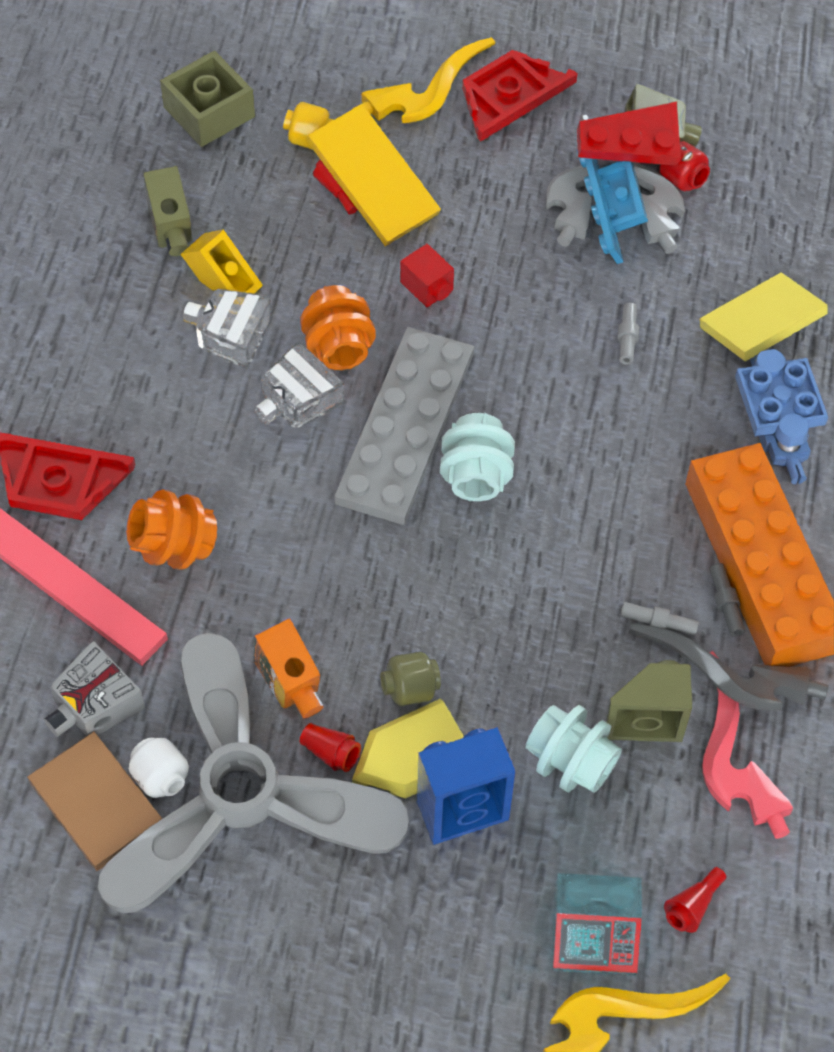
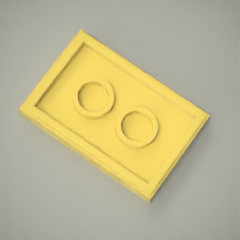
M781 272L701 317L700 328L742 360L747 361L758 355L761 351L770 348L827 315L828 307L825 302Z

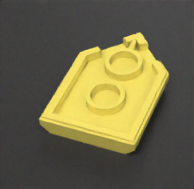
M438 699L371 730L353 775L352 783L364 786L370 785L390 791V794L405 799L417 794L418 752L423 751L428 745L438 741L449 743L463 738L462 732L444 701Z

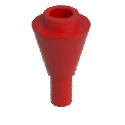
M319 160L313 171V177L340 200L347 214L350 215L357 212L358 209L323 162Z
M714 867L701 882L692 885L665 901L664 910L669 924L678 931L696 932L711 902L713 893L727 878L725 872L718 867Z

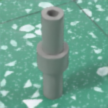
M634 303L624 304L622 323L618 326L617 339L621 343L619 361L624 365L633 363L635 344L639 340V326L636 324L637 305Z
M628 602L623 603L620 614L621 617L648 623L649 626L667 628L694 636L699 624L697 620L670 614V609L654 606L651 609Z

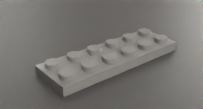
M407 327L334 496L335 505L405 525L474 355L473 345Z

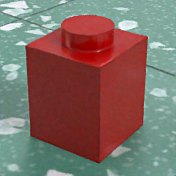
M426 243L400 261V282L424 306L429 307L436 301L444 300L453 291L454 268Z

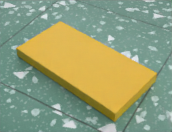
M363 104L308 135L306 141L385 247L440 213L441 208Z

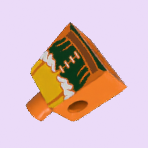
M289 618L255 635L253 661L281 707L288 708L295 704L303 719L320 712L324 707L316 694L319 687L320 673L291 619Z

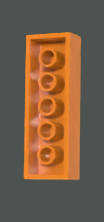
M761 443L691 460L685 485L720 563L724 564L730 585L737 591L740 601L739 608L764 665L791 667L834 655V600Z

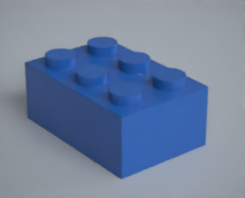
M498 727L487 731L485 729H475L465 734L462 739L449 743L438 741L428 745L423 751L418 752L417 804L433 845L509 820L515 768Z

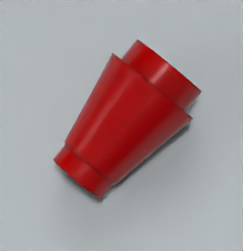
M309 723L300 735V744L305 746L334 771L342 770L348 772L353 768L360 756L361 744L356 742L355 737L351 734Z

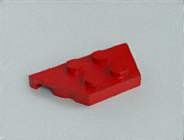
M511 50L464 78L462 89L477 138L483 141L577 83L578 73L571 69H568L566 74L550 68V62L539 58L533 59L528 57L527 54Z
M0 432L1 466L5 478L7 498L10 507L83 520L134 470L136 465L134 457Z

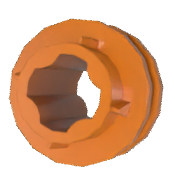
M324 286V288L317 290L309 298L308 306L300 316V325L302 332L306 335L305 342L308 353L313 358L318 359L319 363L323 362L326 367L333 370L352 369L362 363L368 356V348L371 347L376 338V329L370 320L368 303L363 297L356 295V293L353 294L349 288L344 286Z
M165 489L157 491L147 500H137L130 511L127 521L126 533L129 546H131L130 550L141 552L144 561L150 565L158 566L167 561L168 565L173 569H186L196 559H206L214 549L217 538V520L213 514L214 511L204 508L201 500L194 495L185 494L177 498L175 493Z

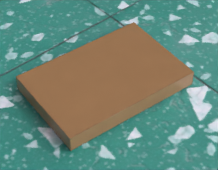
M92 732L27 776L31 786L96 872L149 827L162 820V817L95 732Z

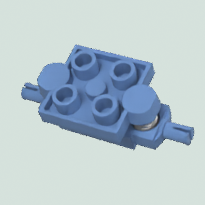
M778 350L761 351L750 359L751 367L737 369L735 378L754 435L759 436L764 452L769 451L773 465L787 467L792 484H797V481L801 484L807 479L801 463L809 458L811 452L807 442L809 428L826 425L828 415L807 358L786 361L783 354Z

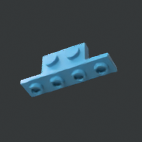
M579 158L582 167H587L589 176L584 177V182L589 195L594 196L596 203L591 206L593 217L597 225H601L603 234L599 235L601 248L605 255L610 253L615 262L620 264L624 261L616 233L648 222L634 165L632 162L619 161L600 168L597 159Z

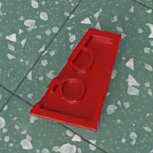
M677 102L580 121L577 127L578 158L677 166L681 159Z

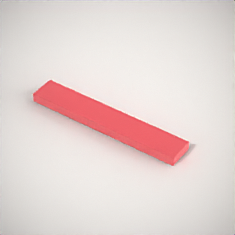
M0 508V558L141 666L168 640L166 632Z

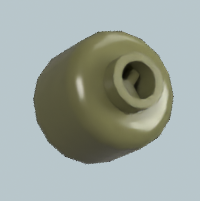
M414 652L391 657L388 660L386 671L380 673V682L384 695L390 694L392 700L397 705L405 706L432 700L435 691L441 687V676L435 659L430 660L424 652Z

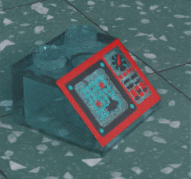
M557 874L554 889L552 971L637 975L642 921V878Z

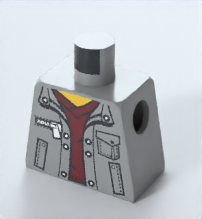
M93 641L52 683L50 688L58 707L44 717L43 720L57 737L74 724L86 737L92 732H95L98 736L139 713L145 708L141 690Z

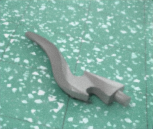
M581 115L580 121L588 120L589 118L587 115ZM604 160L609 165L619 162L614 160ZM632 162L638 184L652 194L645 195L641 193L648 222L642 223L647 244L659 242L665 253L670 254L678 247L673 237L676 236L679 227L667 213L673 212L679 217H683L685 208L682 195L678 188L660 173L638 162Z
M598 159L600 168L609 165L604 160ZM582 165L559 173L551 180L547 188L546 209H549L551 206H560L564 209L556 218L554 228L561 231L557 241L562 246H569L573 237L585 240L588 232L592 196L588 192L583 193L577 190L585 185L584 177L589 176L587 167L583 168Z

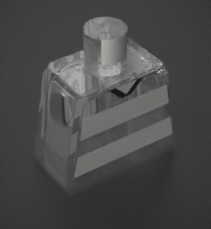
M217 289L213 291L206 306L188 302L184 310L183 321L196 325L198 345L202 349L248 369L272 320L271 297Z
M298 341L262 376L261 387L264 400L254 407V411L261 422L266 425L281 416L292 427L299 428L344 404V383Z

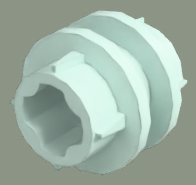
M487 413L466 414L460 417L456 423H452V428L442 437L441 451L444 456L440 462V474L445 481L452 484V491L458 497L468 501L490 500L496 497L499 492H503L504 485L513 478L514 463L511 458L514 456L515 441L510 433L503 430L501 421Z
M552 705L539 719L526 743V749L539 758L536 772L546 777L557 768L564 773L559 787L569 793L579 784L595 793L614 769L622 752L620 747L608 739L611 725L602 720L593 729H590L584 725L588 711L582 706L578 705L569 713H566Z

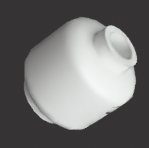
M147 738L134 747L131 752L128 769L131 777L145 794L152 798L173 796L183 788L188 775L189 765L186 758L171 741L166 738Z

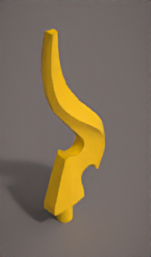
M492 37L479 40L454 52L442 63L424 93H414L411 83L362 92V104L369 114H372L378 121L396 110L404 113L402 115V123L416 122L430 117L444 104L460 69L472 57L495 45V41Z
M725 973L703 986L672 994L639 993L607 987L583 989L567 998L550 1021L551 1025L557 1023L565 1025L569 1031V1038L566 1041L545 1048L543 1052H601L609 1042L610 1034L598 1027L597 1020L600 1017L665 1019L684 1015L700 1007L715 996L729 982L730 977Z

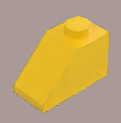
M224 229L202 234L181 253V256L199 281L221 297H223L225 291L238 293L233 302V305L236 307H240L243 304L247 294L253 295L263 286Z

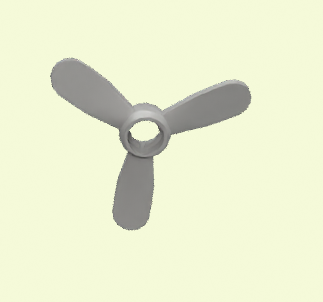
M210 633L197 635L190 639L182 649L181 670L192 713L211 753L206 758L200 771L199 795L149 827L115 855L99 874L98 890L105 904L112 910L121 913L137 912L149 906L194 864L225 826L233 829L250 828L263 822L268 816L328 842L372 854L388 853L400 846L407 835L409 826L408 812L399 798L375 788L338 779L279 775L270 756L259 746L250 744L249 700L238 651L231 641L221 635ZM246 770L257 774L260 779L262 778L265 781L261 785L260 793L255 798L242 803L225 801L219 794L216 795L214 793V790L218 789L219 781L225 775L234 771Z

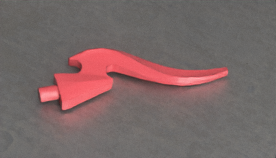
M712 651V652H709V653H711L712 655H714L716 658H718L713 651ZM717 687V715L702 763V772L706 786L716 801L727 811H730L732 799L744 798L750 805L754 825L768 822L775 839L783 838L790 833L783 817L791 815L793 807L790 801L755 762L751 761L744 769H735L731 765L730 757L740 717L739 703L729 698Z

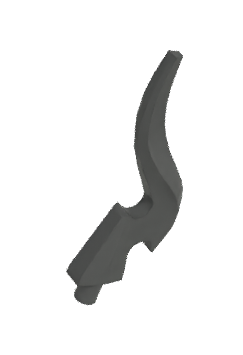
M631 624L629 633L651 639L680 653L700 669L725 695L741 705L757 710L778 711L781 710L783 702L775 698L774 695L785 696L802 705L806 695L823 700L826 698L829 685L810 680L812 669L751 665L750 678H743L696 642L681 634L654 626Z

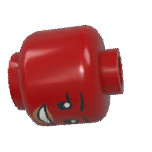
M681 141V159L678 165L660 164V174L672 182L679 190L687 192L700 188L706 182L710 174L709 159L704 152L690 143Z

